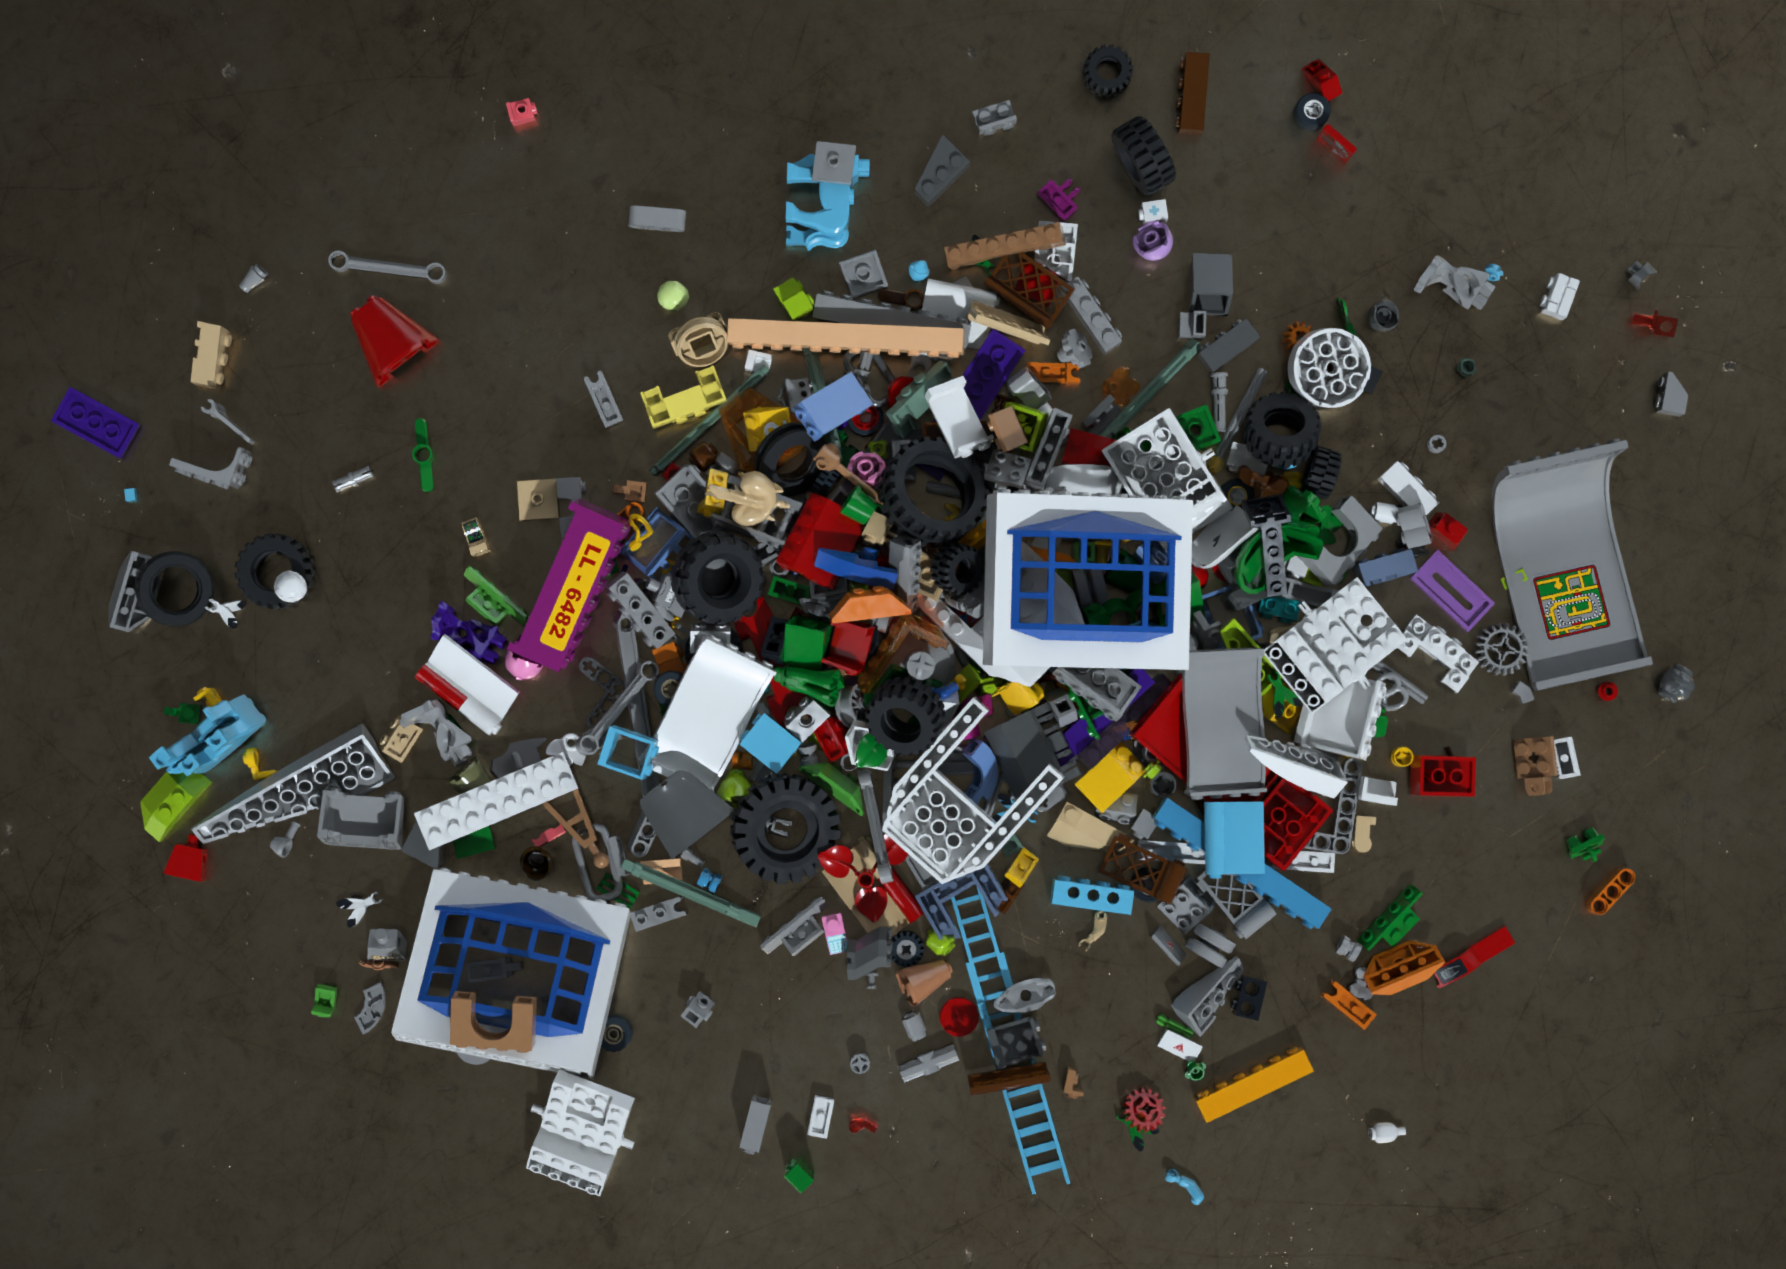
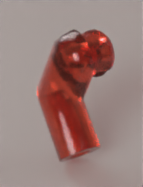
M865 1116L855 1118L849 1123V1130L852 1133H857L864 1128L875 1133L879 1127V1124Z

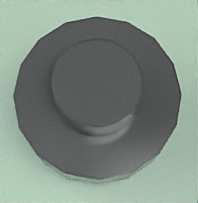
M1635 261L1627 269L1631 274L1628 281L1637 290H1640L1641 281L1649 274L1658 273L1648 261L1643 265Z

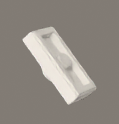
M815 1095L807 1135L827 1139L834 1098Z

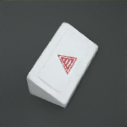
M1167 1028L1157 1045L1187 1061H1195L1203 1048L1202 1045Z

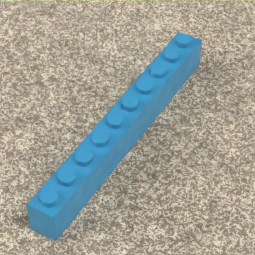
M1163 798L1151 817L1155 820L1154 824L1163 830L1166 827L1172 831L1171 836L1179 841L1181 839L1188 842L1187 846L1195 852L1200 850L1204 853L1203 857L1205 858V823L1169 798ZM1266 864L1265 874H1235L1239 882L1244 885L1247 883L1252 885L1254 892L1260 896L1265 894L1270 898V903L1277 907L1281 905L1286 908L1285 913L1293 918L1299 917L1303 920L1301 923L1309 929L1313 927L1319 929L1331 911L1330 907Z

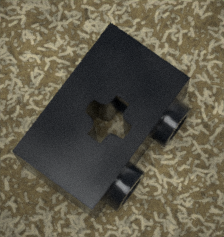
M771 617L761 650L764 660L776 664H784L785 625L789 620Z

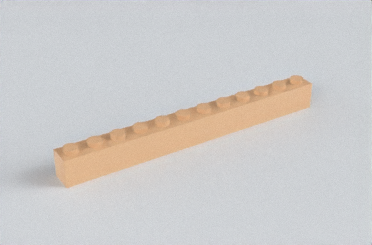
M728 318L727 343L732 345V348L743 349L744 346H752V349H763V346L771 347L772 350H783V347H790L792 351H802V348H810L812 352H822V349H829V352L841 353V350H849V353L853 354L868 351V354L879 355L880 351L888 352V355H900V352L908 353V356H919L920 353H927L928 357H939V354H947L949 358H959V355H964V328Z

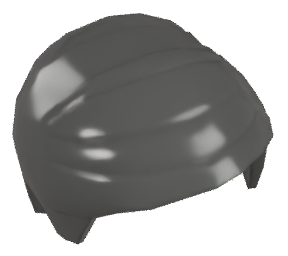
M1390 300L1378 301L1368 311L1367 319L1369 325L1378 332H1387L1394 329L1399 322L1398 307Z

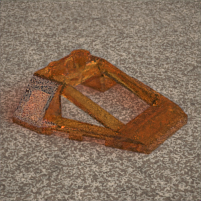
M748 387L719 410L738 466L743 473L755 471L754 457L756 451H749L748 439L736 424L744 419V412L757 407H782L751 387ZM789 412L791 423L801 422L795 414ZM737 439L752 456L748 460H746ZM797 445L787 449L780 456L776 470L799 453L804 445Z

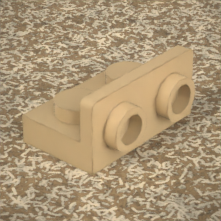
M399 714L397 718L395 717L391 721L387 734H383L380 738V745L378 747L382 752L402 763L423 729L416 724L403 728L399 723V720L402 719Z

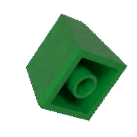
M795 614L785 625L784 664L789 665V667L823 671L827 664L822 663L821 660L828 656L833 629L830 622Z

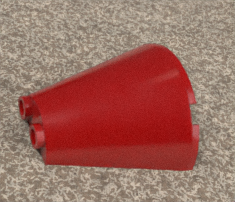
M373 295L366 300L364 306L361 308L357 307L350 313L353 328L374 383L378 388L394 377L391 372L420 350L426 352L440 341L438 337L382 297L377 298Z

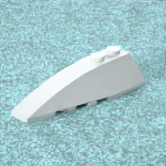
M1249 735L1245 737L1249 751L1262 764L1277 775L1307 791L1311 790L1322 796L1335 798L1348 783L1336 755L1304 744L1297 747L1292 742H1287L1285 745L1281 744L1279 740L1269 742L1266 738Z

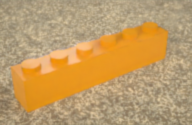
M1293 1047L1287 1050V1054L1282 1057L1279 1055L1274 1056L1268 1060L1269 1063L1263 1066L1258 1064L1253 1066L1251 1071L1246 1074L1242 1072L1233 1076L1234 1080L1228 1083L1222 1081L1216 1084L1215 1089L1211 1091L1207 1089L1197 1094L1198 1097L1194 1098L1204 1121L1208 1123L1314 1072L1305 1051L1301 1047Z

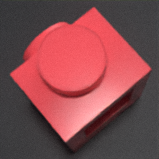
M529 98L506 103L513 126L536 121L534 114H538L535 102L531 103ZM525 108L524 112H519V109Z

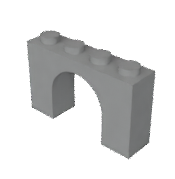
M1352 495L1342 497L1331 510L1348 531L1349 545L1347 550L1338 557L1331 554L1323 546L1318 560L1297 556L1325 586L1337 585L1343 579L1342 575L1353 568L1355 565L1354 561L1366 553L1367 546L1379 538V533L1383 529Z

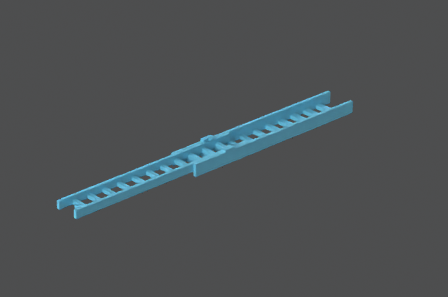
M976 886L977 895L957 901L953 897L951 900L969 959L968 962H965L994 1064L996 1070H998L986 1029L992 1027L990 1020L1011 1014L1014 1015L1015 1020L1023 1017L1021 1012L1000 1011L988 1014L985 1001L998 998L1013 983L1004 952H999L985 900ZM980 899L984 913L961 920L957 906ZM985 918L989 932L966 938L963 925ZM991 937L995 951L972 958L968 943ZM997 957L1000 967L999 971L977 976L974 963ZM1002 976L1006 989L983 996L979 982ZM1034 1057L1030 1058L1031 1064L1036 1063ZM1042 1084L1030 1085L1009 1092L1002 1090L1032 1194H1036L1031 1176L1062 1168L1066 1184H1070ZM1036 1090L1040 1091L1042 1102L1012 1110L1009 1098ZM1045 1110L1048 1121L1017 1129L1015 1118ZM1051 1129L1053 1140L1023 1149L1021 1137ZM1056 1148L1058 1160L1028 1167L1026 1157Z

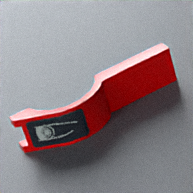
M1506 926L1500 927L1470 945L1465 952L1456 958L1444 963L1434 973L1439 982L1436 986L1442 988L1468 975L1483 962L1515 944Z

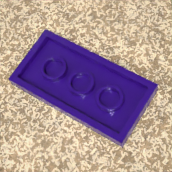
M69 387L51 419L53 423L120 459L124 456L140 427V424L72 387Z

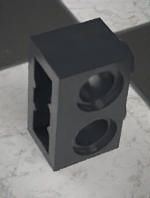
M1241 975V979H1237L1235 990L1238 991L1237 996L1233 998L1231 1003L1233 1014L1258 1021L1267 982ZM1250 982L1254 983V991L1247 993L1246 985ZM1244 1002H1249L1251 1006L1247 1012H1242L1241 1005Z

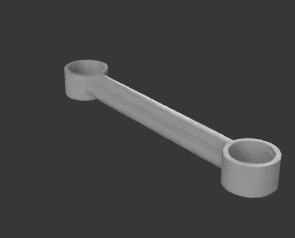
M342 251L332 252L328 259L329 265L337 272H344L350 268L428 278L434 284L444 282L447 277L446 269L439 263L420 266L348 257ZM338 255H343L346 259L345 265L341 268L333 266V260ZM434 267H440L443 271L442 277L438 280L431 279L429 276L431 269Z
M645 661L640 663L636 668V677L591 732L577 739L576 749L581 755H591L598 750V741L608 730L609 726L612 725L647 681L657 678L659 668L655 662ZM646 664L650 665L653 671L650 678L645 677L642 672L643 666ZM585 738H589L592 741L593 746L590 752H586L582 748V741Z
M870 768L859 770L858 777L867 811L881 884L894 881L882 831Z

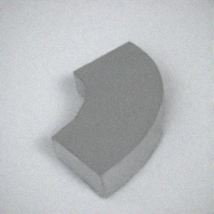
M382 981L363 990L365 996L364 1006L361 1012L354 1017L363 1035L377 1025L384 1013L386 992Z

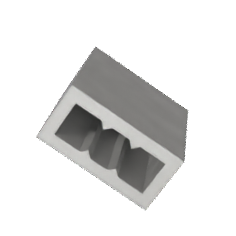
M753 1095L739 1147L743 1149V1152L748 1154L759 1153L773 1100Z

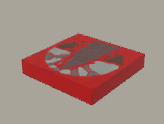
M1327 124L1317 137L1321 143L1345 163L1357 151V148L1330 124Z

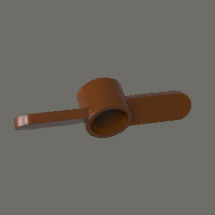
M883 288L877 294L879 300L905 305L911 308V311H917L923 307L924 296L917 289H911L905 293ZM909 295H919L921 303L918 306H910L907 302Z

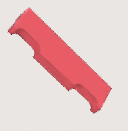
M560 824L555 829L550 828L541 833L539 838L536 840L532 839L535 846L541 847L566 833V830Z

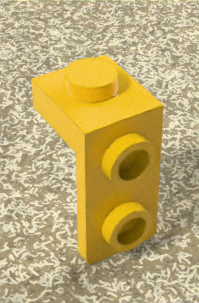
M710 469L706 492L709 491V484L727 488L728 473ZM705 495V498L698 504L697 512L702 513L706 517H711L712 513L718 515L724 509L725 500Z

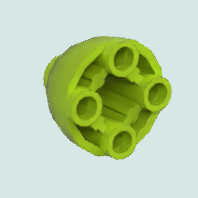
M739 769L729 770L728 776L720 783L716 793L728 805L737 809L739 808L738 800L742 795L745 797L748 795L749 791L747 789L751 786L749 780L744 776V771Z

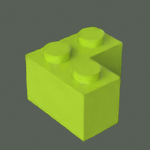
M793 277L773 289L791 321L801 322L813 315L814 301L809 293L805 295V289L800 280L796 282Z
M1006 402L1005 408L1013 406L1028 443L1018 446V448L1034 452L1044 431L1049 413L1016 402Z

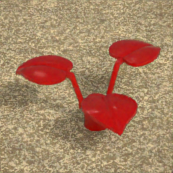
M885 834L884 840L890 865L901 864L906 859L908 853ZM835 845L818 854L819 862L831 876L844 878L848 875L849 868L853 870L855 875L858 876V884L863 887L855 896L856 908L873 923L878 921L886 909L888 896L883 887H871L874 882L877 861L872 869L863 868L857 871L851 865L854 856L848 847Z

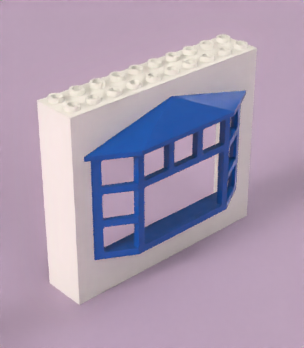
M1011 489L993 490V494H987L983 665L1189 670L1193 500H1186V496H1174L1167 499V495H1155L1148 498L1146 494L1130 495L1128 498V494H1113L1109 497V493H1097L1089 496V492H1077L1070 495L1068 491L1052 492V495H1050V491H1038L1030 494L1031 490H1018L1011 493ZM1022 537H1048V561H1022ZM1057 537L1080 539L1079 563L1055 561V541ZM1088 538L1112 540L1110 564L1087 563ZM1119 540L1143 541L1142 565L1118 563ZM1150 541L1167 542L1166 566L1150 565ZM1021 568H1047V592H1021ZM1055 569L1142 571L1141 625L1054 624ZM1150 571L1167 573L1166 596L1149 595ZM1020 599H1046V623H1020ZM1149 602L1166 603L1165 627L1148 626Z
M446 868L433 869L391 1031L394 1038L398 1041L552 1072H558L560 1069L575 1076L593 1080L631 918L629 908H626V905L621 903H615V905L607 904V901L595 899V901L587 900V897L581 895L571 897L561 891L551 893L548 892V889L541 887L531 889L528 885L518 883L517 886L509 884L510 882L501 879L497 882L491 881L486 876L471 877L466 872L451 873V870ZM449 914L469 917L463 938L443 937ZM475 919L500 923L495 944L470 939ZM507 925L532 930L526 951L502 946ZM539 931L564 936L559 957L534 952ZM570 938L594 943L589 966L566 959ZM440 944L462 945L455 968L435 966ZM468 947L557 964L545 1016L536 1015L535 1045L532 1051L520 1053L517 1050L498 1051L496 1048L480 1050L471 1046L458 1048L456 1045H450L451 998L455 991L458 990ZM564 966L587 973L583 995L559 989ZM433 973L454 974L448 997L428 995ZM557 995L580 1002L575 1025L552 1018ZM475 1003L476 1019L485 1030L500 1033L512 1026V1010Z

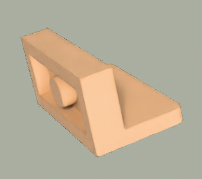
M681 858L640 861L643 865L683 881ZM643 880V884H652L648 881Z

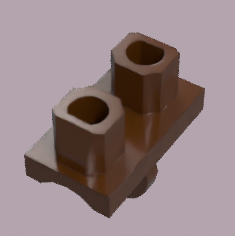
M1005 877L1001 887L1008 900L1007 902L1003 900L997 908L1003 914H1006L1024 887L1023 884L1019 888Z

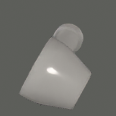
M292 821L285 837H274L270 848L278 856L286 857L292 848V839L301 825Z

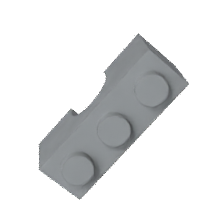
M581 477L556 479L559 500L573 501L578 498L584 500L583 493H586V483L582 481ZM574 511L568 517L559 518L561 538L563 539L575 514Z

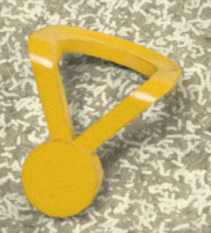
M634 513L629 517V523L636 531L635 540L628 546L631 551L638 550L642 545L641 542L653 534V529L649 522L641 515ZM633 519L639 520L645 526L647 533L640 537V531Z

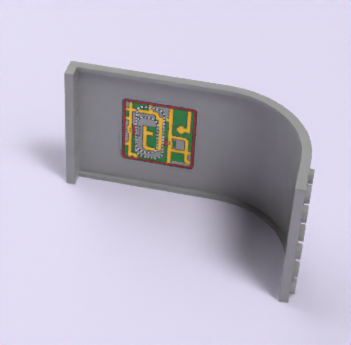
M1619 438L1607 441L1606 444L1601 446L1600 443H1594L1580 450V447L1567 450L1568 452L1560 454V452L1550 453L1548 457L1543 459L1540 456L1529 458L1524 463H1521L1520 460L1508 463V466H1505L1504 470L1494 480L1492 489V519L1495 541L1517 631H1522V634L1519 636L1520 639L1523 637L1527 638L1522 643L1529 646L1528 648H1523V652L1528 653L1524 658L1533 692L1653 664L1651 656H1647L1615 533L1610 505L1609 481L1611 466L1615 457L1629 448L1627 440L1620 441ZM1522 568L1524 569V572L1528 578V580L1524 582L1522 581V579H1524L1523 573H1515L1516 571Z

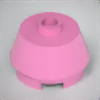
M861 451L853 455L849 460L850 463L847 469L871 488H877L878 482L883 478L880 475L886 467L882 458L875 452L872 454Z

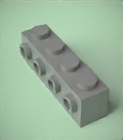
M1079 277L1070 281L1068 284L1075 288V291L1067 302L1102 354L1105 355L1121 344L1122 340L1120 338H1122V335L1117 328H1113L1110 324L1111 318L1105 311H1101L1099 308L1100 302L1095 295L1091 296L1086 281L1084 279L1080 280ZM1063 286L1060 292L1065 297L1069 290Z
M620 573L605 586L608 590L606 592L607 596L613 602L616 601L620 605L619 611L623 616H628L632 620L631 626L636 632L640 631L644 635L642 639L648 647L652 646L658 649L675 635V632L661 617L628 573Z

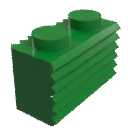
M793 1158L785 1166L784 1178L802 1194L813 1183L815 1172L806 1167L801 1158L796 1160Z

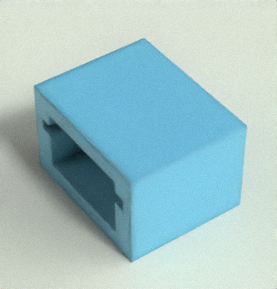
M136 488L124 489L126 502L138 501Z

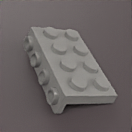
M685 464L654 492L675 519L694 538L707 532L719 531L728 533L730 531L726 528L724 530L717 528L712 523L711 517H706L702 513L697 512L698 504L705 498L707 480L704 481L700 476L701 472L695 465ZM731 510V512H730V514H729V516H728L727 519H730V520L734 521V520L732 519V510Z
M1057 667L1052 673L1060 683L1067 684L1076 695L1084 697L1092 707L1100 709L1104 712L1105 717L1115 722L1123 716L1124 711L1142 687L1118 668Z

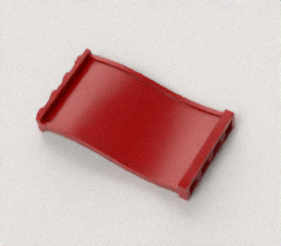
M1179 673L1129 734L1187 784V749L1183 713L1182 674ZM1266 767L1265 787L1267 792H1260L1259 796H1249L1248 793H1241V797H1229V794L1222 795V798H1210V795L1203 796V798L1207 802H1260V799L1272 790L1275 781L1282 777Z

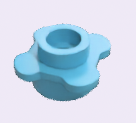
M1488 264L1484 269V272L1490 275L1489 281L1500 280V276H1503L1504 273L1501 271V267L1496 264Z

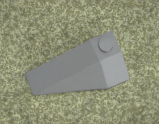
M1235 956L1226 962L1223 968H1217L1185 989L1171 1004L1176 1015L1189 1028L1193 1029L1199 1037L1214 1022L1216 1018L1214 1013L1219 1005H1224V997L1227 991L1234 988L1237 979L1240 978L1245 968L1240 959Z

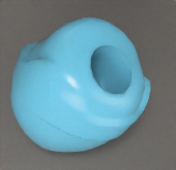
M925 260L912 262L908 267L909 275L914 281L924 280L929 276L930 270Z

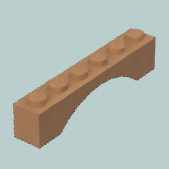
M1058 222L944 248L947 265L950 269L954 270L1005 255L1065 246L1066 242L1063 226Z

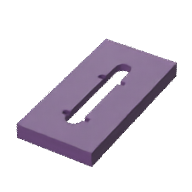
M1438 549L1421 565L1418 572L1410 577L1424 593L1466 632H1469L1495 604ZM1436 572L1470 602L1472 608L1470 610L1465 609L1433 579V573Z

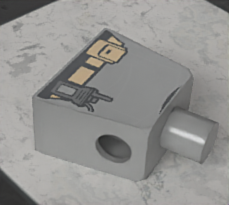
M371 929L369 931L367 959L406 960L408 942L399 930Z

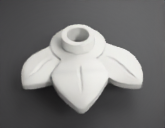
M568 733L562 739L553 740L546 749V754L550 756L563 752L569 767L573 762L582 766L586 758L585 755H581L576 749V741L579 736L574 733ZM572 740L575 745L572 747L568 746L567 742Z

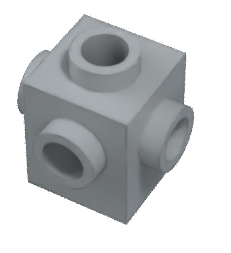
M699 991L695 997L691 995L684 1005L687 1008L681 1017L697 1028L703 1019L707 1021L712 1015L713 1011L710 1009L715 1003Z

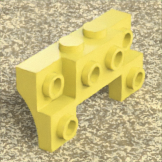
M714 365L695 372L700 385L663 398L659 386L645 392H640L654 429L671 422L681 424L688 421L687 417L693 415L695 417L706 414V410H709V408L727 402Z

